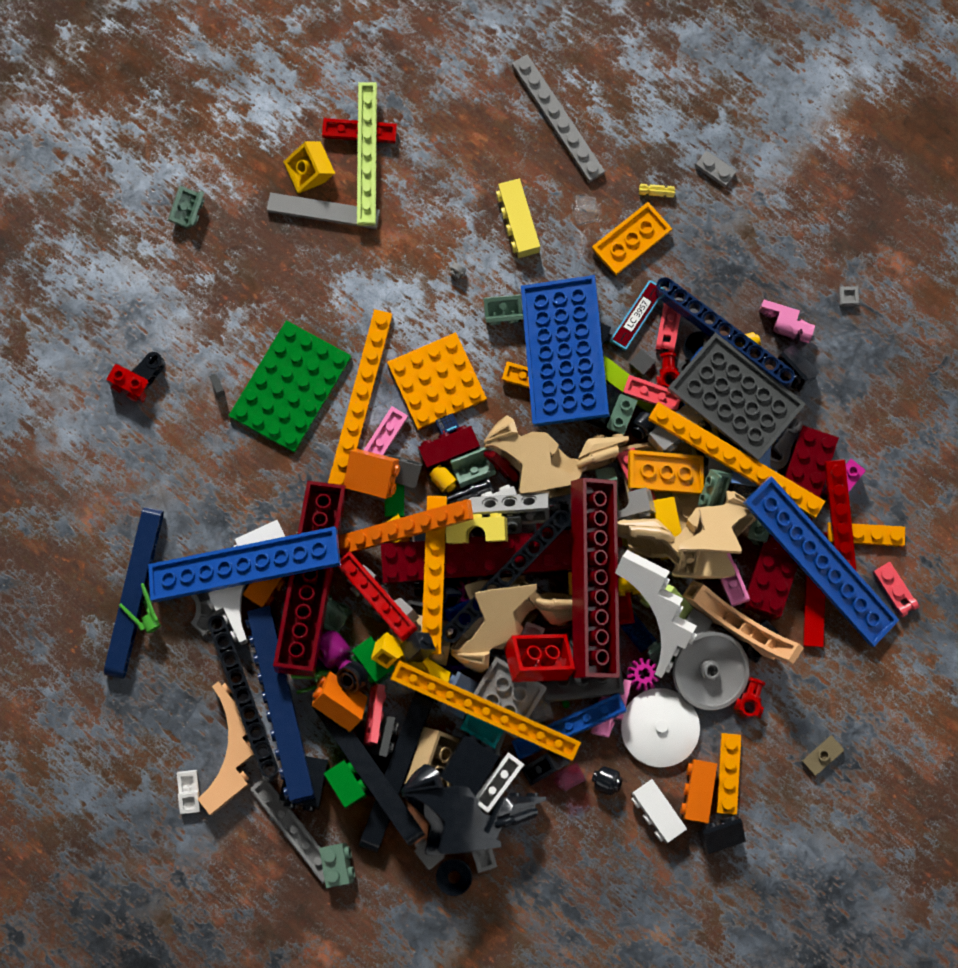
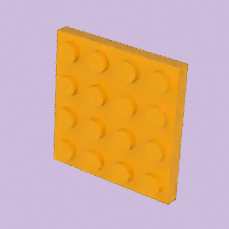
M456 332L387 362L417 430L436 423L435 420L451 413L455 415L487 401L486 395Z

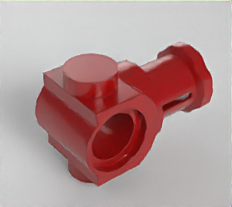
M665 352L660 354L662 369L659 370L660 376H656L657 385L668 388L670 385L666 384L665 379L670 378L674 381L679 376L678 368H675L676 353Z
M749 677L748 681L750 683L747 692L743 693L741 699L737 698L734 709L745 718H761L764 707L761 706L762 698H760V694L766 682ZM745 703H750L753 706L752 713L745 711Z

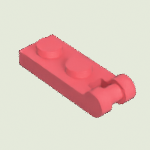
M665 303L663 304L655 349H667L668 352H674L681 315ZM663 337L671 338L670 342L663 341Z
M891 562L872 572L901 617H905L909 611H915L919 608L918 602L913 598ZM905 598L907 604L903 606L900 601Z

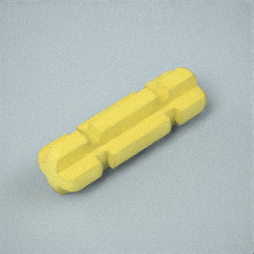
M640 184L639 194L674 197L675 187L667 186L665 188V186L661 185L647 186V184Z

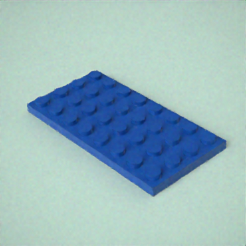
M595 275L522 285L521 295L533 427L610 417Z

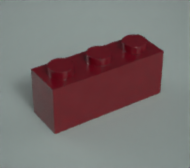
M466 425L457 428L454 433L449 434L447 432L438 436L439 439L434 441L426 440L418 447L427 472L433 470L438 465L443 466L450 463V460L480 449L472 426L466 427Z

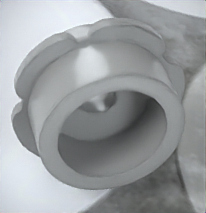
M456 262L449 266L452 276L457 279L465 277L466 269Z

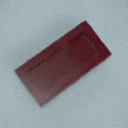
M489 449L483 453L506 479L516 482L520 478L509 466L511 463L505 457H500L497 452Z

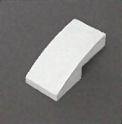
M197 770L177 772L180 814L200 812Z

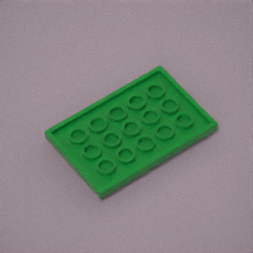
M286 320L228 416L295 453L352 356Z

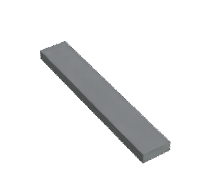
M270 193L267 212L357 226V206ZM376 209V226L359 227L377 229L380 210Z
M262 778L250 788V791L320 881L325 883L319 851L321 847L290 808L283 807V803L279 801L280 794L273 785Z

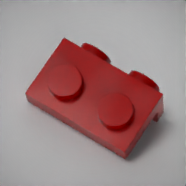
M115 364L106 379L110 389L119 394L122 391L127 394V398L134 402H137V400L144 402L147 397L144 390L149 381Z

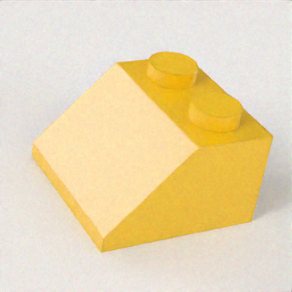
M305 141L283 161L297 193H302L324 184L335 174L321 142Z

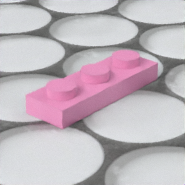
M391 406L364 451L385 455L406 422L408 415Z

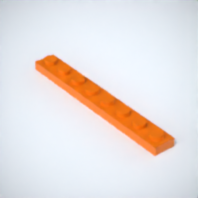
M465 499L342 534L339 536L340 555L344 556L349 551L355 553L380 546V544L391 543L474 520L471 500Z

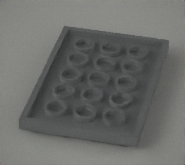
M716 332L667 389L757 461L762 458L805 406L802 400Z

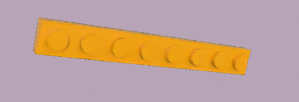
M427 496V510L447 505V496ZM446 527L427 532L425 538L422 632L429 633L436 650L432 654H441Z

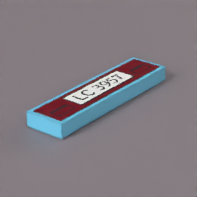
M649 280L610 339L611 343L624 351L627 350L660 300L655 294L656 283Z

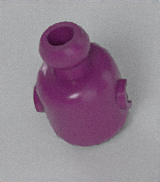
M330 630L322 634L318 658L326 668L331 670L335 668L340 669L351 662L348 659L351 655V648L339 632Z

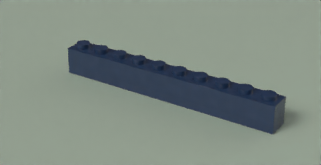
M269 605L247 611L248 618H245L247 629H251L252 632L249 640L251 647H255L256 654L253 655L256 666L260 667L261 673L257 675L260 685H264L265 692H262L264 704L268 703L269 707L266 715L268 722H272L273 725L270 733L272 741H276L278 747L274 750L277 761L281 760L282 768H279L281 780L285 779L286 787L283 788L286 800L289 799L292 804L315 798L288 677L287 674L276 673L273 667L278 633L272 609Z

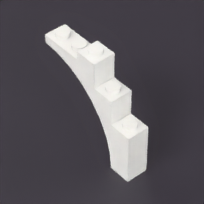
M275 520L236 538L237 545L234 547L285 537L278 520ZM246 585L208 593L210 599L207 602L211 611L216 610L217 614L225 611L222 616L227 625L231 623L233 631L230 633L234 641H239L240 645L248 643L241 617L242 597Z
M627 550L622 556L615 573L630 582L643 595L657 619L661 636V653L655 675L662 678L665 672H670L674 664L671 661L672 657H677L681 648L685 649L688 643L692 645L697 636L694 633L697 626L679 617L683 606H681L683 598L665 590L670 581L667 578L670 571Z

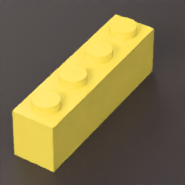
M520 178L498 184L496 197L503 206L501 208L502 217L507 219L506 231L508 236H512L513 242H511L513 253H517L518 258L540 253L539 240Z

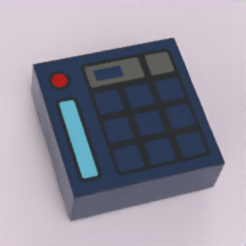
M453 413L435 420L441 434L447 432L451 434L459 428Z

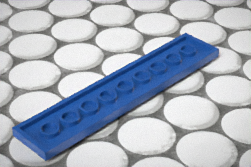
M772 476L768 477L743 502L748 510L871 647H874L899 621L896 615Z
M334 526L148 564L150 601L155 603L341 566L337 528Z

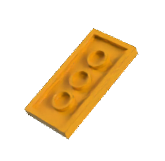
M647 202L594 244L591 249L609 270L617 276L668 235L672 228L652 205Z
M629 450L628 489L638 490L646 487L651 491L700 495L704 487V456Z

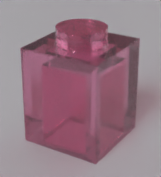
M578 763L557 772L554 779L559 790L563 789L564 792L586 781Z

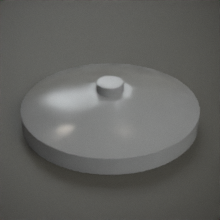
M716 631L698 633L692 645L688 643L685 649L681 648L678 656L674 659L673 680L675 687L685 701L703 710L723 709L734 703L746 688L750 671L748 657L740 643L727 634Z

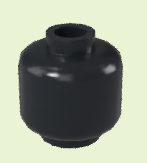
M640 412L631 422V432L637 439H648L649 433L658 427L647 420L651 412Z
M606 766L601 767L599 771L595 770L592 777L595 789L607 795H613L615 792L618 793L623 781L619 771Z

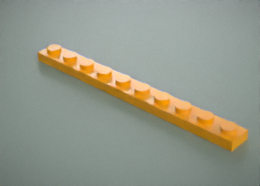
M374 309L328 483L344 485L350 450L358 449L393 317L392 313Z
M659 402L647 419L758 486L768 477L772 476L800 509L814 519L825 503L823 499Z
M400 660L390 678L572 761L581 744L576 739Z

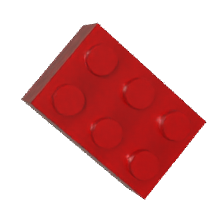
M567 634L512 635L504 646L512 682L568 680L575 670Z

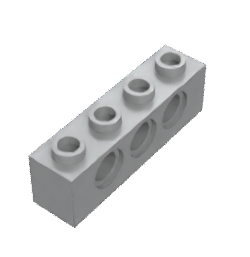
M548 492L471 497L473 514H482V517H490L491 513H502V516L520 515L522 524L545 523L550 517Z

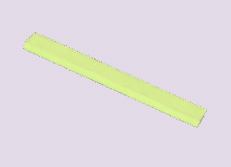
M358 82L357 226H376L377 82Z

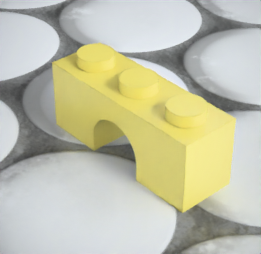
M491 513L490 517H482V514H473L474 520L446 527V543L448 544L469 543V534L476 527H481L484 530L486 542H508L507 518L502 516V513Z

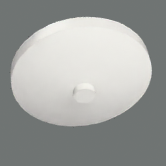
M664 688L650 689L637 695L627 705L626 709L628 712L624 713L621 720V736L629 753L639 762L651 767L665 768L682 762L693 752L700 735L699 718L693 705L685 701L678 692Z

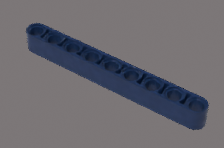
M663 277L657 281L655 294L661 301L709 337H712L716 332L785 388L789 389L795 378L794 371L670 278ZM664 286L667 287L669 290L663 291L660 289V287ZM675 298H682L684 301L678 302ZM690 309H696L698 313H692ZM705 320H711L713 324H707ZM720 331H726L729 335L723 336L720 334ZM736 342H740V343H742L744 346H743V347H738V346L735 345V343H736ZM755 353L759 358H752L750 354ZM765 365H771L774 367V369L769 370L765 367ZM781 376L788 377L789 381H783Z
M144 507L141 512L120 604H123L138 620L140 619L145 598L141 584L143 583L147 589L149 581L148 564L153 563L164 517V511ZM120 607L118 608L104 666V675L124 679L138 625Z

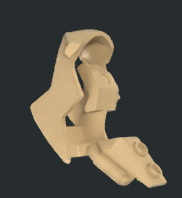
M505 416L491 429L484 440V446L486 449L497 452L500 457H505L511 463L510 465L519 472L520 478L517 494L548 492L549 498H555L571 494V481L580 479L583 472L593 471L613 463L619 454L618 447L626 445L629 441V436L614 434L612 437L604 438V435H595L586 441L579 458L574 459L566 456L558 448L559 444L546 432H530L523 436L518 435L514 419Z
M727 490L724 505L696 508L688 518L686 527L676 537L658 519L617 521L618 537L627 539V550L651 558H664L668 556L675 564V568L672 571L674 577L722 579L735 576L736 571L726 553L740 554L742 552L737 537L757 519L743 504L746 500L743 496L735 491L730 492Z
M520 575L508 588H497L496 585H490L487 590L478 592L490 579L465 584L464 588L469 600L475 596L476 600L473 602V607L476 610H481L482 615L450 647V654L468 669L482 673L489 667V651L492 648L504 649L512 635H521L524 629L521 624L530 611L536 609L552 625L562 626L566 625L567 621H571V596L564 593H537V584L530 585L525 582L524 575ZM512 576L501 577L502 581L507 582L511 579Z

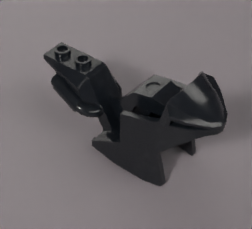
M427 764L418 768L401 789L402 797L406 798L429 823L425 855L457 854L502 847L501 841L497 839L502 827L513 826L534 819L538 815L535 804L546 801V797H539V793H527V797L521 796V793H509L508 797L499 798L491 814L486 815L478 807L479 801L468 787L457 785L443 787L439 771Z

